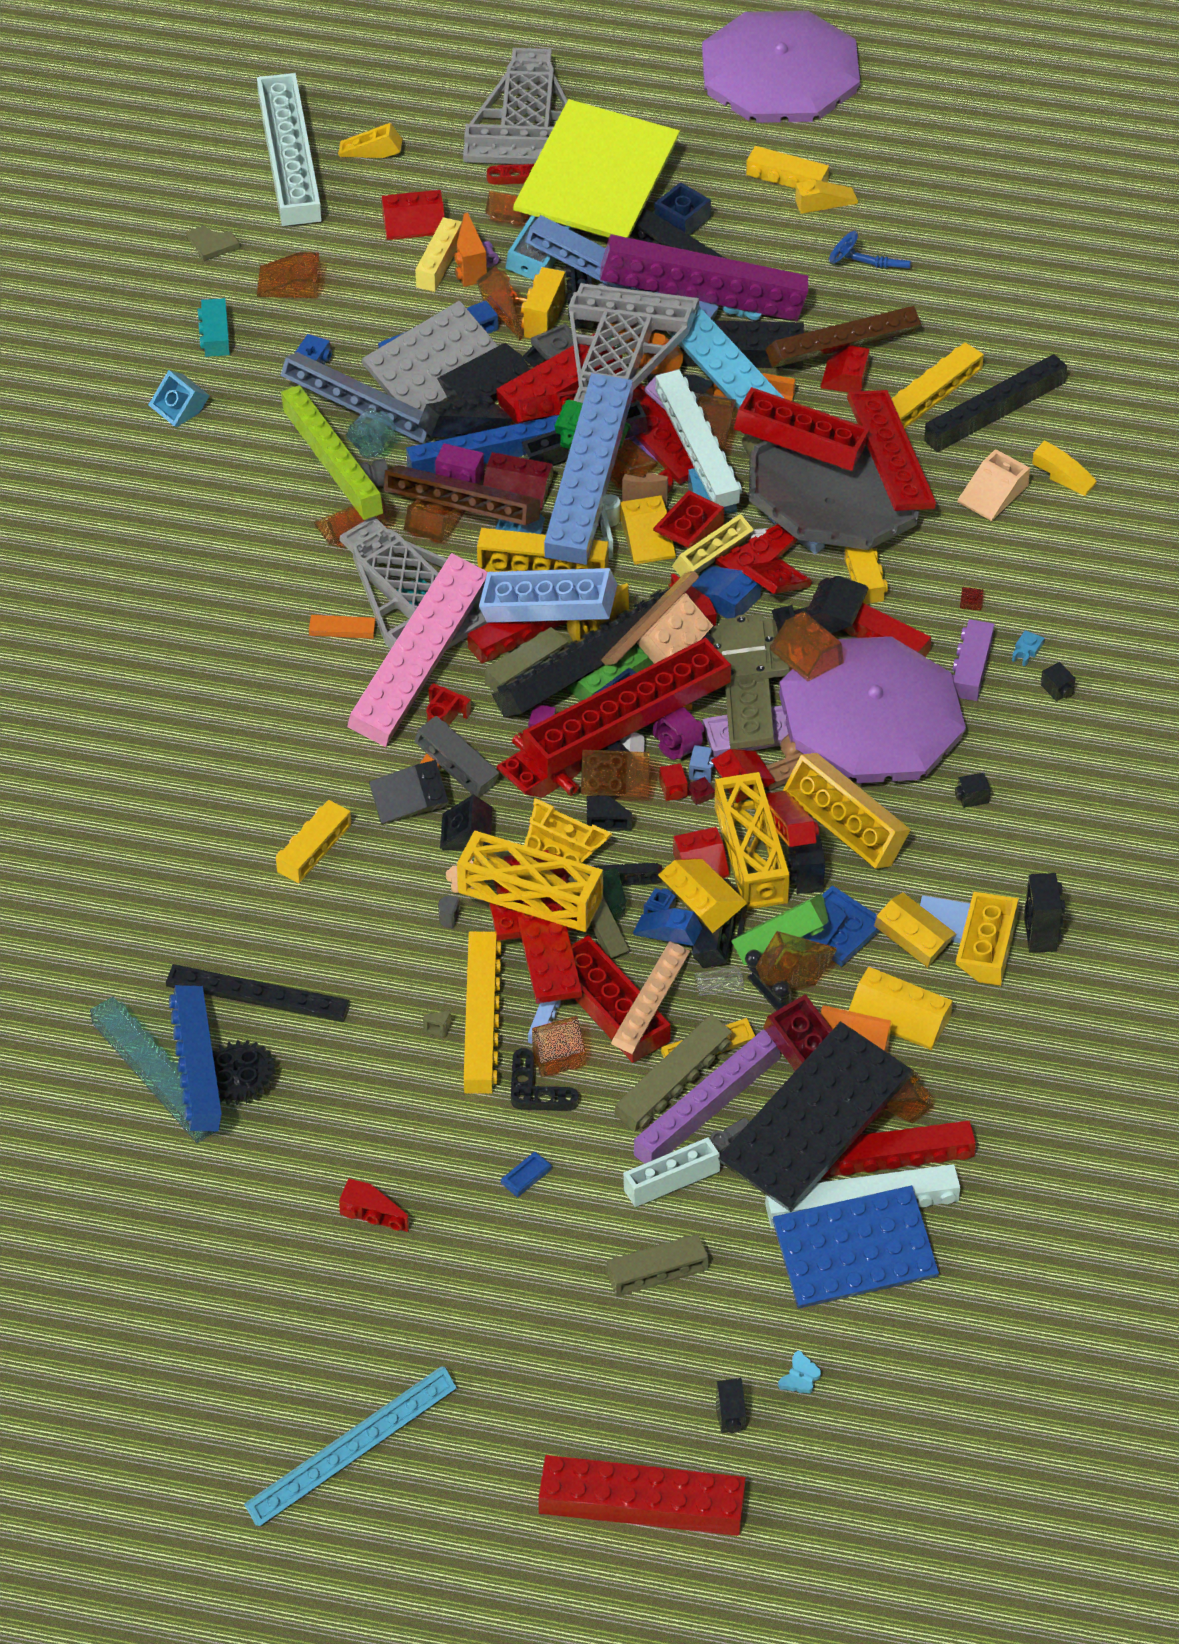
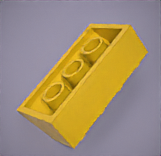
M703 859L674 860L658 874L667 888L690 911H694L697 918L712 933L747 904Z
M973 892L956 958V965L977 982L1001 986L1018 920L1019 898Z
M868 967L858 983L849 1011L891 1020L890 1034L932 1050L951 1019L953 1000Z

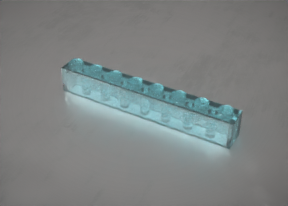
M113 996L90 1009L91 1021L94 1027L196 1144L217 1132L190 1131L189 1121H185V1107L187 1106L182 1103L184 1088H180L181 1072H178V1065L167 1058L165 1050L154 1043V1039L149 1032H144L136 1017L132 1018L129 1015L124 1003H119Z

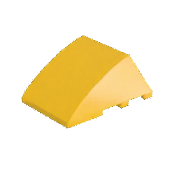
M534 798L532 817H530L529 831L524 846L540 851L549 850V853L582 863L608 840L612 833L593 824L588 826L556 811L554 806Z

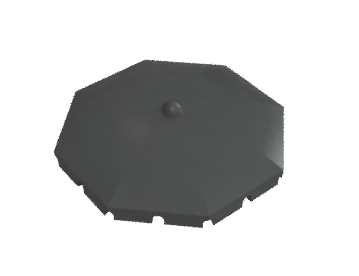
M768 441L755 445L754 450H751L749 456V501L798 540L869 550L917 525L919 510L894 511L867 445H865L853 471L822 462L819 459L783 448Z

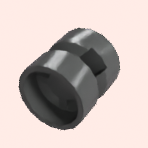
M385 459L375 460L371 465L367 462L358 463L374 485L377 487L384 486L385 470L388 469Z

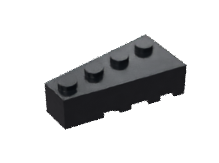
M483 395L480 397H468L426 404L419 426L432 437H455L456 434L462 436L509 426L512 418L491 397Z

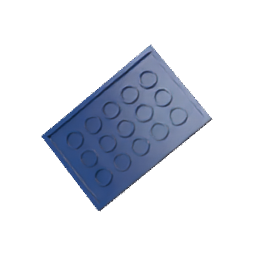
M912 1185L773 1216L772 1218L798 1309L935 1278L939 1275Z

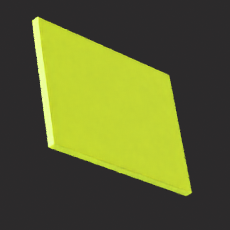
M568 99L513 205V210L536 217L542 215L554 222L605 237H610V234L629 238L680 135V130Z

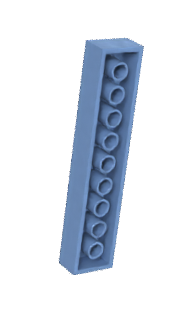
M591 373L544 541L545 558L587 565L633 397V380Z

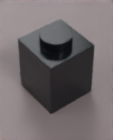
M1058 662L1042 671L1041 686L1057 702L1074 693L1076 678L1061 662Z
M985 773L958 777L955 796L957 800L961 801L963 808L989 803L991 789Z

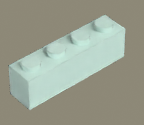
M709 1137L624 1172V1191L634 1207L647 1203L720 1172L719 1152Z

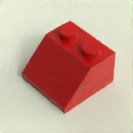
M849 345L829 356L821 388L841 392L862 391L869 366L870 348Z
M729 749L711 759L720 778L759 772L764 788L775 782L756 751ZM753 784L747 785L751 790H753ZM734 787L727 788L729 793L732 794ZM740 790L735 802L739 803L749 796Z
M717 827L673 836V855L675 860L703 859L721 878L729 877L724 845Z

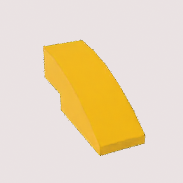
M1045 440L1033 453L1032 465L1049 472L1051 480L1086 496L1097 483L1093 476L1076 460Z

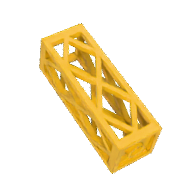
M760 773L715 779L714 808L739 895L747 902V910L787 904L789 872ZM753 784V790H751L747 785ZM734 787L727 802L724 789ZM740 790L753 799L752 801L734 803ZM755 809L756 813L753 817L745 810ZM736 820L748 829L743 842L738 839L734 826ZM752 834H754L755 838L752 842L751 847L749 848L748 843L752 837ZM760 840L766 846L769 856L767 862L755 853ZM748 866L753 867L757 873L748 874Z
M475 830L457 862L458 893L583 932L587 931L603 900L602 869ZM483 842H487L493 845L483 846ZM509 851L521 865L511 866L493 852ZM473 855H474L475 860H474L473 863H470V861H471V859H472V857H473ZM530 856L535 857V858H539V859H542V860H545V861H548V862L538 863L536 860H534V859L531 858ZM564 868L577 882L566 883L549 870ZM484 880H495L511 893L496 894ZM550 897L567 910L552 912L539 898ZM513 900H522L529 906L514 902ZM577 917V921L569 918Z

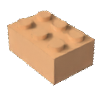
M685 593L636 643L655 664L700 641L713 625Z

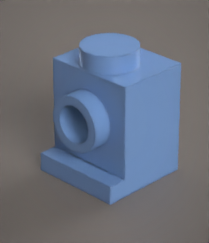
M694 745L689 764V780H698L705 777L711 783L712 771L714 769L711 761L714 758L711 757L712 748Z

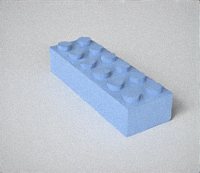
M610 568L487 572L479 608L486 622L609 619L617 582Z

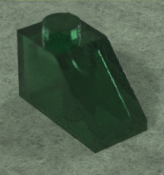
M617 868L603 872V897L614 920L624 917L626 909V898Z

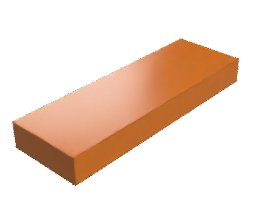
M311 615L309 636L374 639L376 619L372 617Z

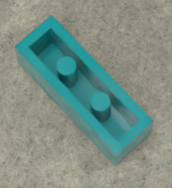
M226 298L201 300L202 308H198V320H202V322H199V335L203 334V336L199 337L200 349H205V357L230 355Z

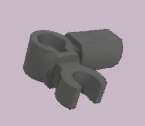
M745 1117L728 1126L724 1131L717 1130L712 1133L710 1140L719 1152V1155L749 1123Z

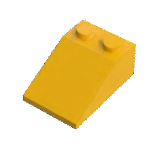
M662 495L620 502V521L634 565L676 558L673 540L653 531L655 525L667 514Z

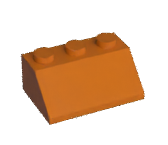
M825 1005L822 1006L821 1015L832 1030L841 1021L888 1053L891 1020Z

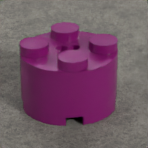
M684 707L654 723V738L658 737L660 741L658 744L659 749L670 759H680L693 752L694 745H702L704 726Z

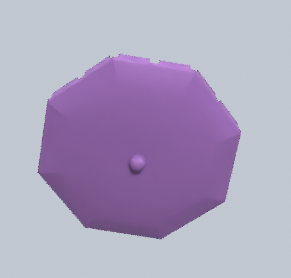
M810 11L744 12L702 42L704 91L707 90L708 96L724 106L728 105L729 102L731 110L750 121L751 117H755L756 123L781 122V118L784 116L788 117V122H813V117L815 116L820 120L836 108L837 101L842 104L857 93V88L860 85L856 39Z
M891 636L820 640L779 684V696L783 713L786 715V726L790 743L795 742V749L803 754L818 753L848 779L850 777L856 778V783L884 782V778L887 776H892V781L919 780L923 774L927 777L940 763L943 755H947L961 740L966 730L951 672Z

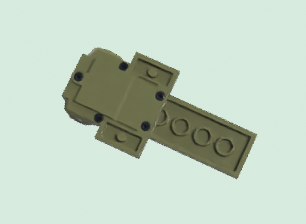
M763 614L738 615L736 618L721 619L720 624L712 627L709 633L714 638L712 645L731 664V682L725 685L730 749L775 744L769 678L786 676L790 672L787 639L779 640L778 627L775 620L763 618Z

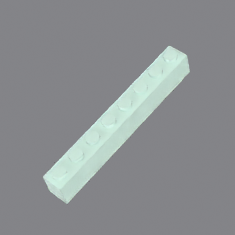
M680 370L656 375L655 390L710 500L723 507L739 503V496L742 493L741 484L735 480L733 468L728 466L724 451L720 450L717 437L712 435L710 423L705 421L701 406L698 407L695 394L689 389L687 378L682 376Z
M954 1164L820 1182L815 1184L791 1212L910 1185L913 1187L918 1207L951 1204L959 1201L960 1185ZM766 1195L765 1205L770 1227H774L772 1222L773 1216L791 1212Z

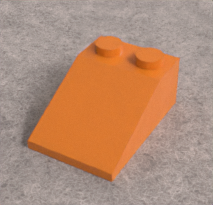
M464 213L457 241V253L454 254L456 264L458 265L455 268V274L457 279L461 280L464 287L487 282L486 251L468 213Z

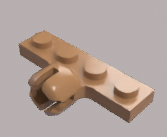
M789 734L780 743L781 750L786 758L766 766L775 780L774 783L767 786L769 790L787 783L801 754H803L795 749V742L790 743Z

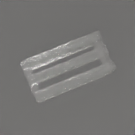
M740 967L695 973V982L699 996L744 990V981Z

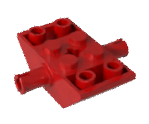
M521 732L512 739V744L521 751L497 765V769L525 795L543 798L561 787L569 796H572L579 789V785L572 779L581 771V760L547 777L523 749V733Z

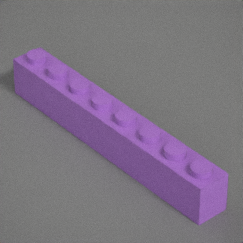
M764 1029L638 1135L634 1139V1156L645 1164L671 1153L780 1059V1050Z

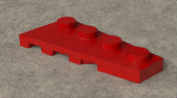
M776 524L767 529L765 534L751 538L749 543L740 548L739 546L731 550V553L724 557L722 555L715 559V562L721 568L743 571L746 565L777 560L798 539L782 526Z

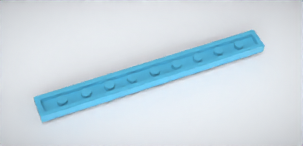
M440 1367L247 1501L244 1505L255 1525L261 1526L455 1390L456 1386L446 1368Z

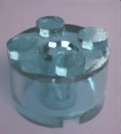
M375 408L364 410L349 426L346 433L347 439L353 443L365 458L379 456L396 438L394 422L384 412L380 411L378 413L373 411Z

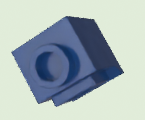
M655 888L648 901L644 904V914L676 908V895H673L668 889L660 890Z

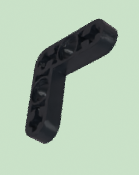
M520 1048L514 1052L511 1078V1104L514 1108L520 1110L572 1111L578 1107L579 1094L574 1088L533 1086L534 1055L532 1051L527 1048ZM521 1058H526L525 1067H521ZM520 1075H524L529 1078L526 1082H519L516 1080V1078ZM531 1095H534V1101H531ZM542 1095L551 1097L547 1102H542L538 1098ZM519 1096H524L523 1100H519ZM566 1097H571L570 1101H566Z

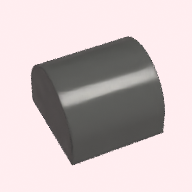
M445 896L438 903L439 922L444 927L452 929L460 913V899L455 896Z

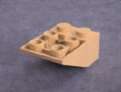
M995 449L982 462L957 502L993 521L1028 486L1030 468Z

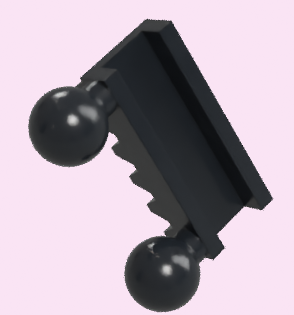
M750 950L745 956V962L752 972L748 976V980L776 1011L791 1003L792 991L790 984L786 980L775 978V972H770V967L764 966L763 954L759 950Z

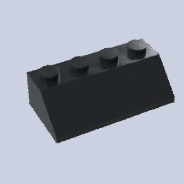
M503 343L438 377L437 380L449 401L483 395L492 397L497 394V388L530 369L521 354L508 344Z

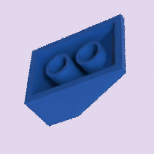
M709 566L691 585L710 598L716 613L727 619L743 615L761 596V585L743 574L742 570Z

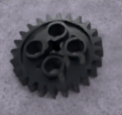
M237 1040L236 1045L233 1046L228 1042L226 1048L219 1045V1052L212 1050L220 1102L225 1099L226 1104L229 1105L232 1100H235L236 1105H239L240 1100H244L247 1104L248 1098L252 1097L254 1100H257L256 1094L264 1095V1088H271L270 1082L275 1081L274 1074H276L274 1058L271 1056L270 1051L266 1052L265 1046L259 1048L258 1042L250 1046L249 1040L244 1045H241L240 1041Z

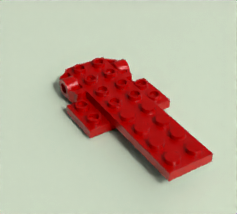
M513 855L504 856L503 860L509 865H521ZM530 856L531 858H533L534 860H536L538 863L548 862V861H545V860H542V859H539V858H535V857ZM564 868L549 870L567 883L568 872ZM493 880L498 894L511 893ZM550 897L539 898L552 912L567 910ZM513 900L514 902L529 906L522 900ZM489 902L497 941L521 938L536 1004L582 997L581 985L568 935L569 930L576 929ZM577 917L569 918L577 921Z

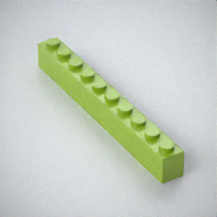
M301 386L290 387L287 390L281 391L284 413L363 520L383 514L380 492Z

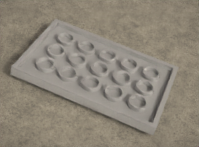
M459 300L362 358L361 363L389 396L424 411L426 404L448 400L437 380L438 377L496 348L498 345Z

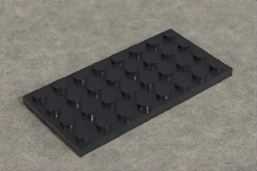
M840 1021L719 1155L718 1159L721 1164L791 1212L914 1074L913 1070Z

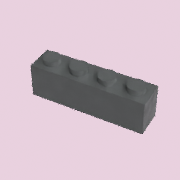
M435 716L418 729L414 742L432 759L436 760L443 769L472 795L474 794L479 798L495 786L499 775L495 766L489 764L477 750L470 747L463 737L457 735L446 722Z

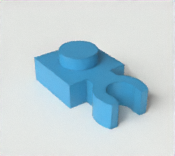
M1025 630L1015 645L1012 662H1015L1017 658H1023L1022 665L1026 666L1029 656L1035 658L1043 646L1044 637Z

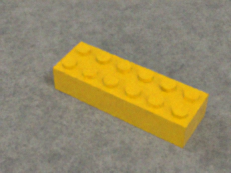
M481 528L477 544V564L479 568L487 572L608 568V541L593 540L587 565L545 558L544 541L546 535Z
M818 753L801 754L783 791L787 790L791 796H794V799L799 802L800 806H803L805 811L875 869L892 866L911 830Z

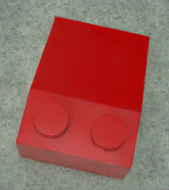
M688 490L655 525L653 531L690 548L724 525V507Z

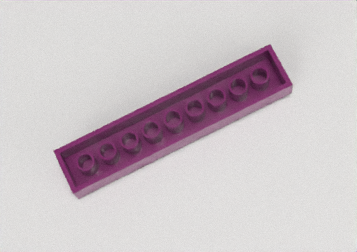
M610 234L600 269V281L663 294L699 298V301L793 321H798L808 294V275Z

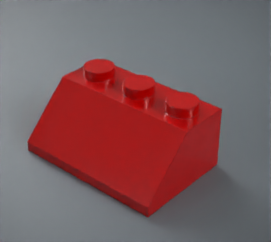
M441 190L381 196L382 216L387 240L434 236L443 217L445 218Z

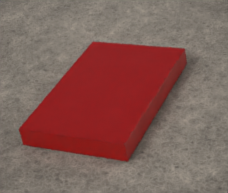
M782 559L746 565L742 571L743 574L773 594L809 588L812 583L810 578Z

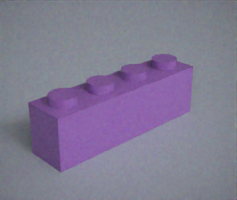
M969 619L967 628H962L961 640H963V643L958 644L957 656H959V659L955 658L953 671L955 675H952L958 698L978 700L993 640L994 623Z

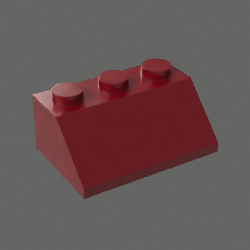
M492 452L486 466L483 485L541 499L540 511H542L553 483V464Z

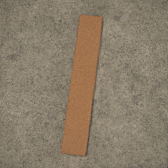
M695 571L684 573L611 648L601 661L605 665L616 664L698 579V574Z

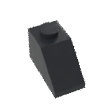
M587 796L588 826L593 824L606 831H632V813L610 796Z
M742 1378L717 1381L716 1412L721 1433H737L741 1430H746V1410Z

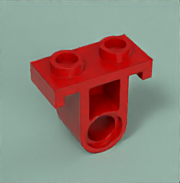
M433 683L429 687V705L426 708L427 722L437 716L450 725L459 713H462L463 718L467 719L471 715V699Z

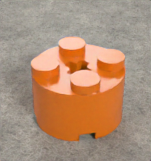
M654 333L650 335L648 343L665 345L670 339L663 334ZM678 345L650 374H664L679 370L683 361V353ZM643 354L639 368L642 369L656 354Z

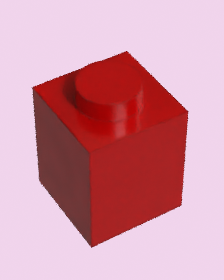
M681 763L659 767V783L665 801L686 798L688 783Z

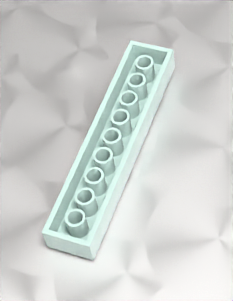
M296 73L257 77L258 97L281 225L321 222L320 200Z

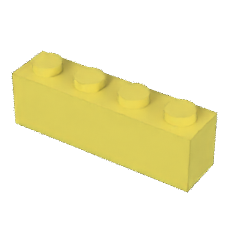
M443 217L416 268L417 288L436 291L457 251L461 221Z
M739 514L680 554L672 567L680 577L684 573L695 571L698 574L715 563L716 558L721 555L725 556L732 549L744 543L754 529Z

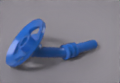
M851 231L843 237L829 257V262L832 264L846 257L847 259L850 258L875 265L876 268L879 266L880 268L884 266L885 269L888 267L911 268V261L889 259L887 256L885 258L884 256H881V258L880 256L872 257L855 252L853 247L858 238V232Z

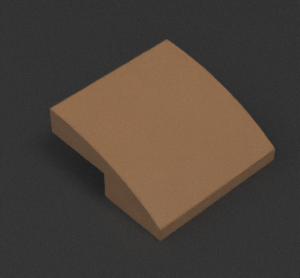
M649 472L645 478L628 474L624 475L622 479V501L662 495L665 508L667 509V476Z

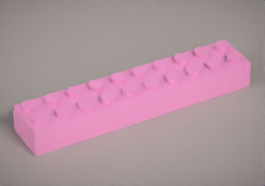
M453 553L450 554L351 712L347 725L348 728L384 747L388 745L482 593L487 571Z

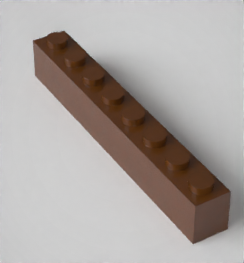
M910 306L775 340L766 348V352L771 366L774 368L837 352L849 345L861 346L908 334L919 327L921 322L915 306Z
M401 465L385 470L384 491L522 525H528L538 521L540 518L541 499Z

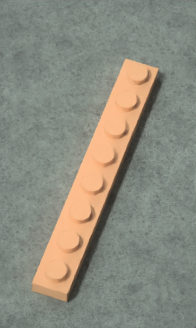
M669 941L615 1034L612 1045L633 1054L690 953L689 950Z

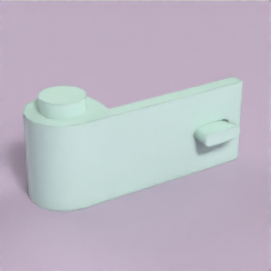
M607 494L599 522L603 534L601 541H608V557L611 559L613 558V538L610 527L616 526L620 522V499L616 495Z

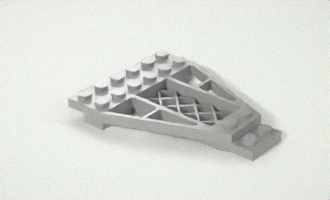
M513 48L512 60L507 66V72L471 122L466 124L463 162L535 164L554 128L549 127L550 121L558 120L562 112L551 110L552 94H557L563 108L567 103V99L553 73L551 49ZM527 88H531V89H532V90L529 91V92L525 91V89H527ZM504 91L503 108H490L500 93ZM519 93L521 97L516 98L515 95ZM537 94H539V95L541 96V97L538 98V99H536V98L534 97V96H536ZM527 100L531 102L528 105L524 104ZM518 106L520 109L515 111L514 108ZM536 107L540 109L537 112L533 111ZM526 113L530 115L527 118L523 117V115ZM482 118L502 119L501 125L479 123ZM514 120L519 121L517 124L512 123ZM535 120L539 122L536 125L532 124V122Z
M580 283L578 291L573 293L568 306L579 388L574 401L583 403L591 373L633 380L634 390L689 334L699 307V298ZM575 320L599 322L595 335L576 334ZM623 329L627 330V332L621 335L617 333ZM655 329L677 332L665 345L648 343L650 335ZM611 335H613V336L615 337V338H613V339H611V340H609V341H606V340L604 339V338L609 337V336H611ZM630 338L634 339V341L628 344L624 342L625 340H628ZM620 343L622 347L615 350L612 349L613 346ZM578 344L591 345L581 369ZM608 350L609 353L603 356L599 355V353ZM626 352L629 354L628 356L620 359L619 357L620 355ZM645 353H654V354H656V355L637 373V370H638V367H639V365H640V362H641V359H642V357H643V354H645ZM613 358L616 360V362L610 365L606 363ZM599 365L603 366V368L597 371L593 369ZM620 367L623 369V371L616 374L613 372Z
M374 516L340 535V542L353 553L354 563L385 644L391 649L418 607L415 606V602H421L425 596L417 594V590L428 591L439 573L427 561L443 567L447 559L405 541L398 533L387 529ZM398 553H401L404 556V558L393 556H395ZM381 563L387 564V568L376 566H378ZM391 564L403 565L402 569L390 568ZM406 565L415 566L417 568V571L405 570ZM389 575L401 576L400 581L388 580ZM404 577L416 578V581H415V582H409V581H403V580H404ZM419 578L428 579L431 583H420ZM368 581L374 584L390 602L379 608ZM402 588L414 589V594L402 593ZM482 593L447 649L467 638V633L489 623L486 622L479 608ZM394 609H399L408 620L387 632L382 616Z

